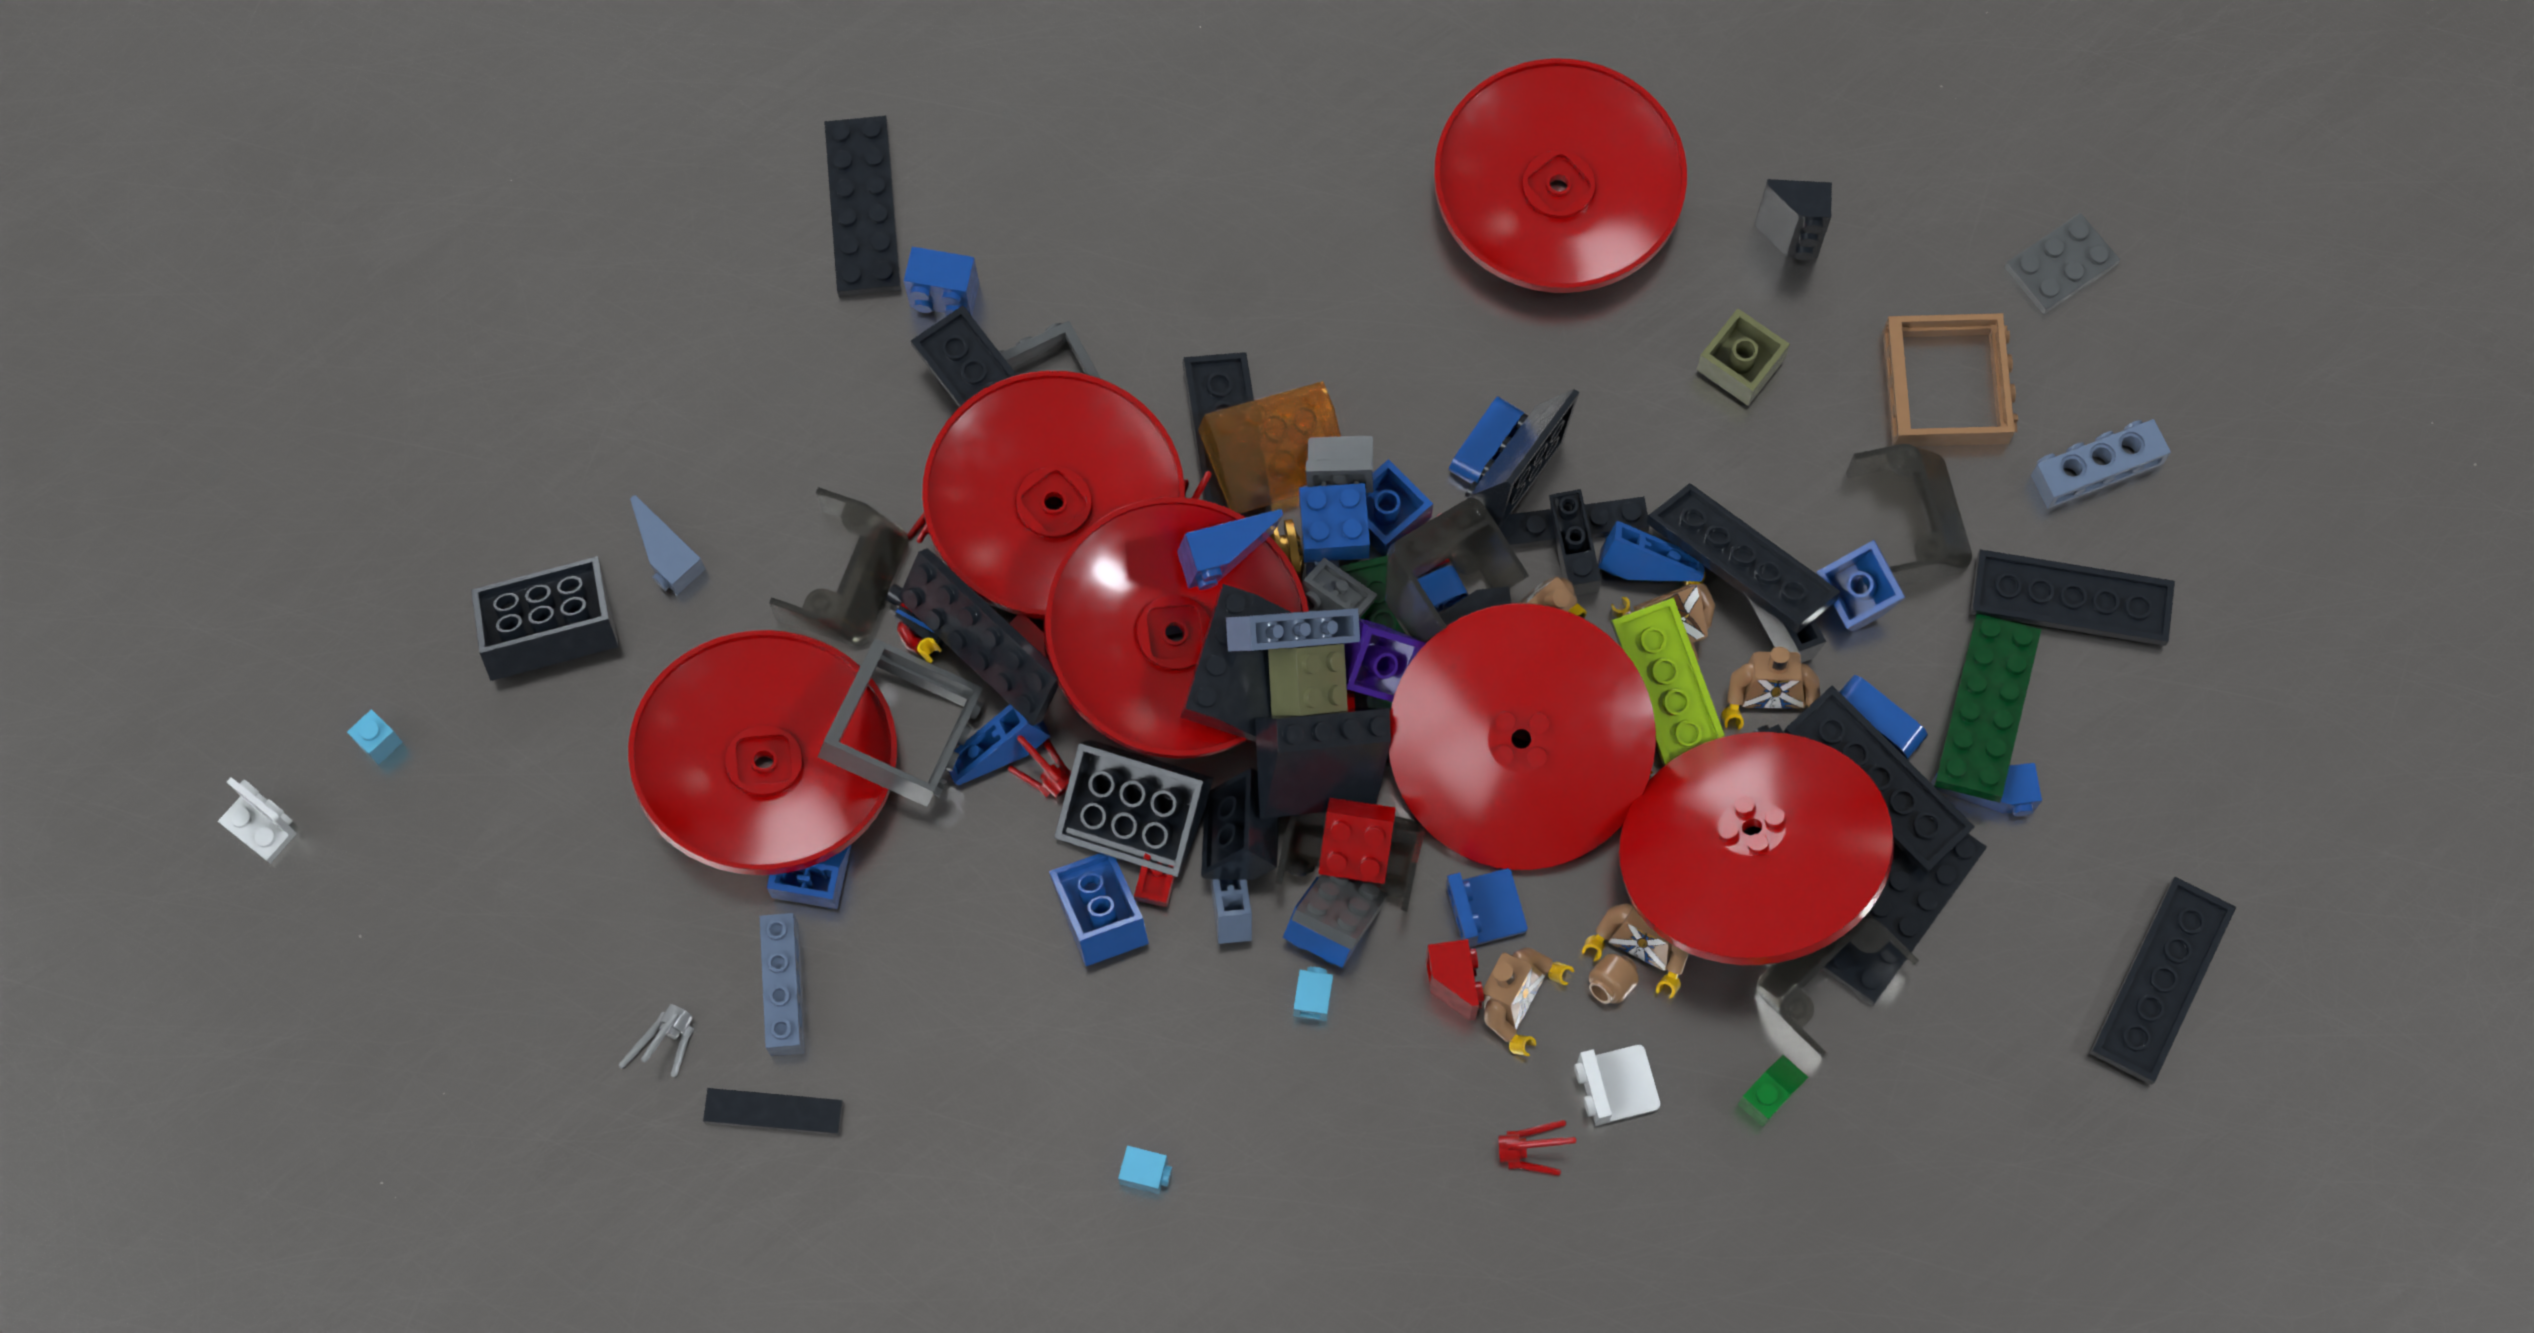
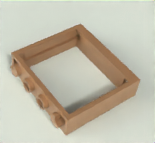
M2003 313L1888 316L1883 332L1893 447L2009 444L2014 433H2017L2018 415L2013 413L2012 403L2015 402L2016 389L2014 384H2010L2009 373H2012L2013 359L2011 354H2007L2006 344L2010 340V330H2007V325L2004 326ZM1989 335L1997 427L1911 429L1903 337Z

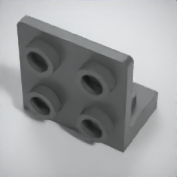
M1373 437L1309 438L1308 461H1306L1307 487L1365 483L1366 493H1373Z
M1323 558L1302 582L1309 611L1358 608L1359 618H1361L1377 597L1376 593L1326 558Z

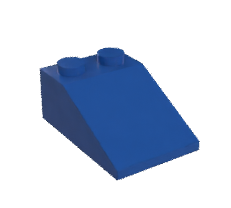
M1282 509L1185 533L1177 553L1188 588L1198 586L1199 590H1205L1218 585L1217 581L1226 576L1274 533L1283 517Z
M1098 853L1049 871L1085 966L1149 944L1142 914L1115 857Z

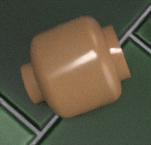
M1606 955L1589 973V989L1592 995L1605 1004H1619L1637 987L1639 982L1637 968L1633 960L1624 955Z

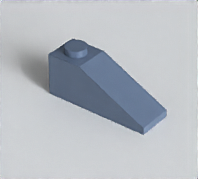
M634 495L630 500L650 565L655 572L652 578L664 591L670 588L678 595L706 570L704 564L690 547Z
M1211 879L1218 944L1252 941V912L1247 880Z

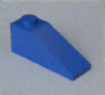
M1619 521L1615 523L1600 549L1598 564L1600 569L1605 570L1610 575L1619 576L1626 580L1701 582L1704 577L1705 568L1704 565L1678 546Z
M1012 705L1007 706L967 739L964 746L960 745L954 750V752L959 753L958 759L950 772L954 783L959 786L1028 756L1029 753L1017 740V737L1022 735L1036 749L1051 737L1044 721L1042 720L1033 726Z
M2035 763L2009 766L2000 803L1935 787L1941 793L2003 814L2013 812L2014 816L2030 815L2042 802ZM1937 774L1931 782L1933 786L1935 785Z

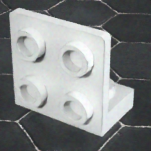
M230 777L227 783L240 797L218 822L271 864L297 834L289 826L293 820L275 803L264 798L246 780L243 779L239 784Z

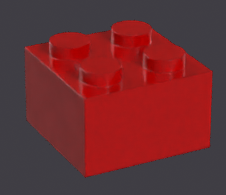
M1330 798L1318 874L1385 884L1396 807Z

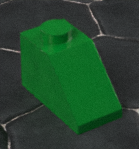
M1782 1055L1742 1096L1738 1105L1764 1127L1809 1077L1785 1055Z

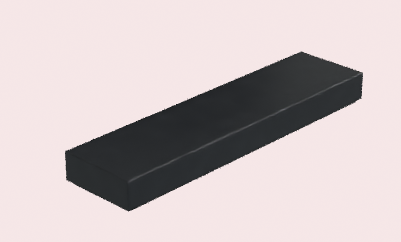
M707 1088L703 1122L705 1124L839 1136L844 1102L838 1099Z

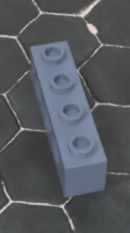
M2154 419L2144 423L2142 420H2137L2128 424L2123 431L2116 434L2113 431H2109L2098 436L2095 442L2090 444L2077 443L2069 447L2064 454L2059 456L2049 454L2037 461L2031 477L2047 509L2160 466L2164 464L2171 451ZM2122 446L2131 447L2135 454L2126 453ZM2092 457L2102 458L2106 465H2098ZM2070 468L2075 471L2077 476H2068L2063 469Z
M1358 608L1226 617L1228 651H1254L1360 642Z
M793 913L759 916L765 1047L771 1056L804 1054L798 921Z

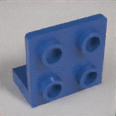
M1509 868L1462 880L1460 872L1447 876L1446 889L1461 940L1468 939L1469 947L1527 932V923L1513 875Z

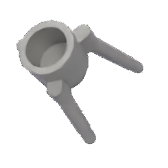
M670 1004L667 1010L661 1012L657 1021L619 1063V1067L624 1068L656 1032L660 1030L641 1060L644 1063L647 1062L665 1036L677 1039L681 1035L671 1071V1076L676 1077L682 1063L688 1039L694 1031V1028L689 1025L693 1016L684 1009Z

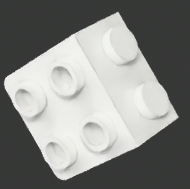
M1634 1045L1595 1055L1594 1049L1580 1053L1577 1060L1578 1063L1574 1064L1575 1073L1579 1084L1584 1083L1587 1096L1584 1097L1586 1112L1589 1117L1593 1116L1596 1126L1659 1109V1096L1646 1051L1642 1045Z

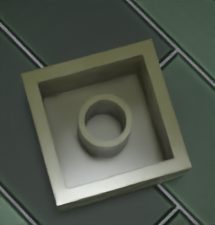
M1737 308L1701 353L1696 370L1749 406L1785 360L1790 344Z
M1344 644L1268 649L1272 716H1304L1348 711Z

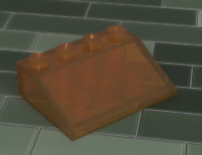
M1323 381L1205 414L1198 428L1228 506L1239 514L1299 496V487L1307 485L1306 461H1308V439L1311 437H1341L1335 408Z

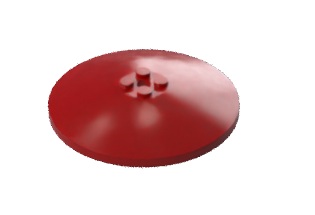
M1551 58L1524 62L1506 68L1478 84L1461 100L1448 118L1437 145L1434 185L1438 206L1447 228L1461 248L1475 262L1499 278L1521 287L1552 293H1572L1593 290L1613 284L1643 267L1659 252L1674 231L1682 211L1687 187V164L1682 141L1674 123L1660 103L1642 86L1627 76L1603 65L1575 59ZM1554 180H1561L1566 183L1567 188L1563 191H1555L1551 188L1550 183Z
M1051 370L1029 372L1001 380L981 390L960 406L947 420L933 443L925 465L922 488L924 518L928 534L942 562L985 602L1009 613L1021 614L1037 619H1044L1045 606L1049 589L1064 555L1090 526L1109 513L1135 502L1161 497H1185L1183 470L1173 441L1162 423L1141 401L1115 384L1098 377L1077 372ZM1055 496L1062 500L1063 505L1057 510H1051L1045 506V501Z
M1186 497L1146 499L1126 505L1099 519L1073 543L1064 555L1051 583L1045 606L1044 634L1047 655L1058 677V684L1070 704L1083 719L1107 738L1140 753L1174 759L1210 756L1229 750L1249 740L1180 718L1216 598L1222 585L1225 584L1256 594L1292 613L1306 612L1309 610L1301 581L1284 551L1270 536L1226 576L1217 581L1218 585L1205 590H1199L1198 586L1188 588L1177 553L1185 533L1246 517L1224 506L1200 499ZM1172 625L1178 626L1183 632V638L1180 641H1171L1166 636V628Z
M1533 603L1495 605L1472 612L1447 625L1435 634L1410 662L1399 682L1390 710V763L1399 791L1412 814L1435 839L1447 848L1465 858L1496 868H1509L1511 870L1548 868L1579 858L1597 848L1623 825L1633 801L1640 797L1646 788L1654 762L1656 727L1653 708L1644 681L1633 661L1618 643L1595 624L1581 616L1548 605ZM1518 729L1527 730L1531 735V742L1525 748H1518L1512 743V734Z
M752 630L721 636L698 645L674 660L659 674L642 697L633 718L628 742L631 782L638 802L651 824L669 843L687 856L720 870L749 875H775L805 869L826 861L855 842L877 818L888 798L890 790L823 760L818 755L823 741L861 666L843 652L820 640L801 634L776 630ZM871 678L840 743L896 768L897 736L894 720L881 690ZM766 756L773 760V764L768 768H759L756 766L755 761L759 757Z
M1752 732L1731 735L1706 742L1684 752L1661 768L1648 781L1643 794L1634 800L1629 808L1620 836L1619 857L1625 888L1633 906L1647 925L1660 937L1675 947L1706 960L1735 965H1764L1784 962L1811 954L1833 943L1855 927L1871 910L1886 885L1893 860L1894 840L1891 818L1880 790L1869 775L1853 760L1830 746L1806 737L1786 733ZM1752 826L1762 829L1758 834L1754 835L1744 833L1747 828Z

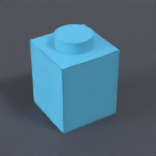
M372 709L347 731L351 738L378 765L403 743L397 734Z
M1308 967L1307 971H1299L1293 1016L1327 1021L1333 975L1327 974L1326 969Z
M1127 1146L1118 1177L1119 1184L1160 1194L1161 1186L1168 1187L1172 1173V1167L1167 1166V1155Z

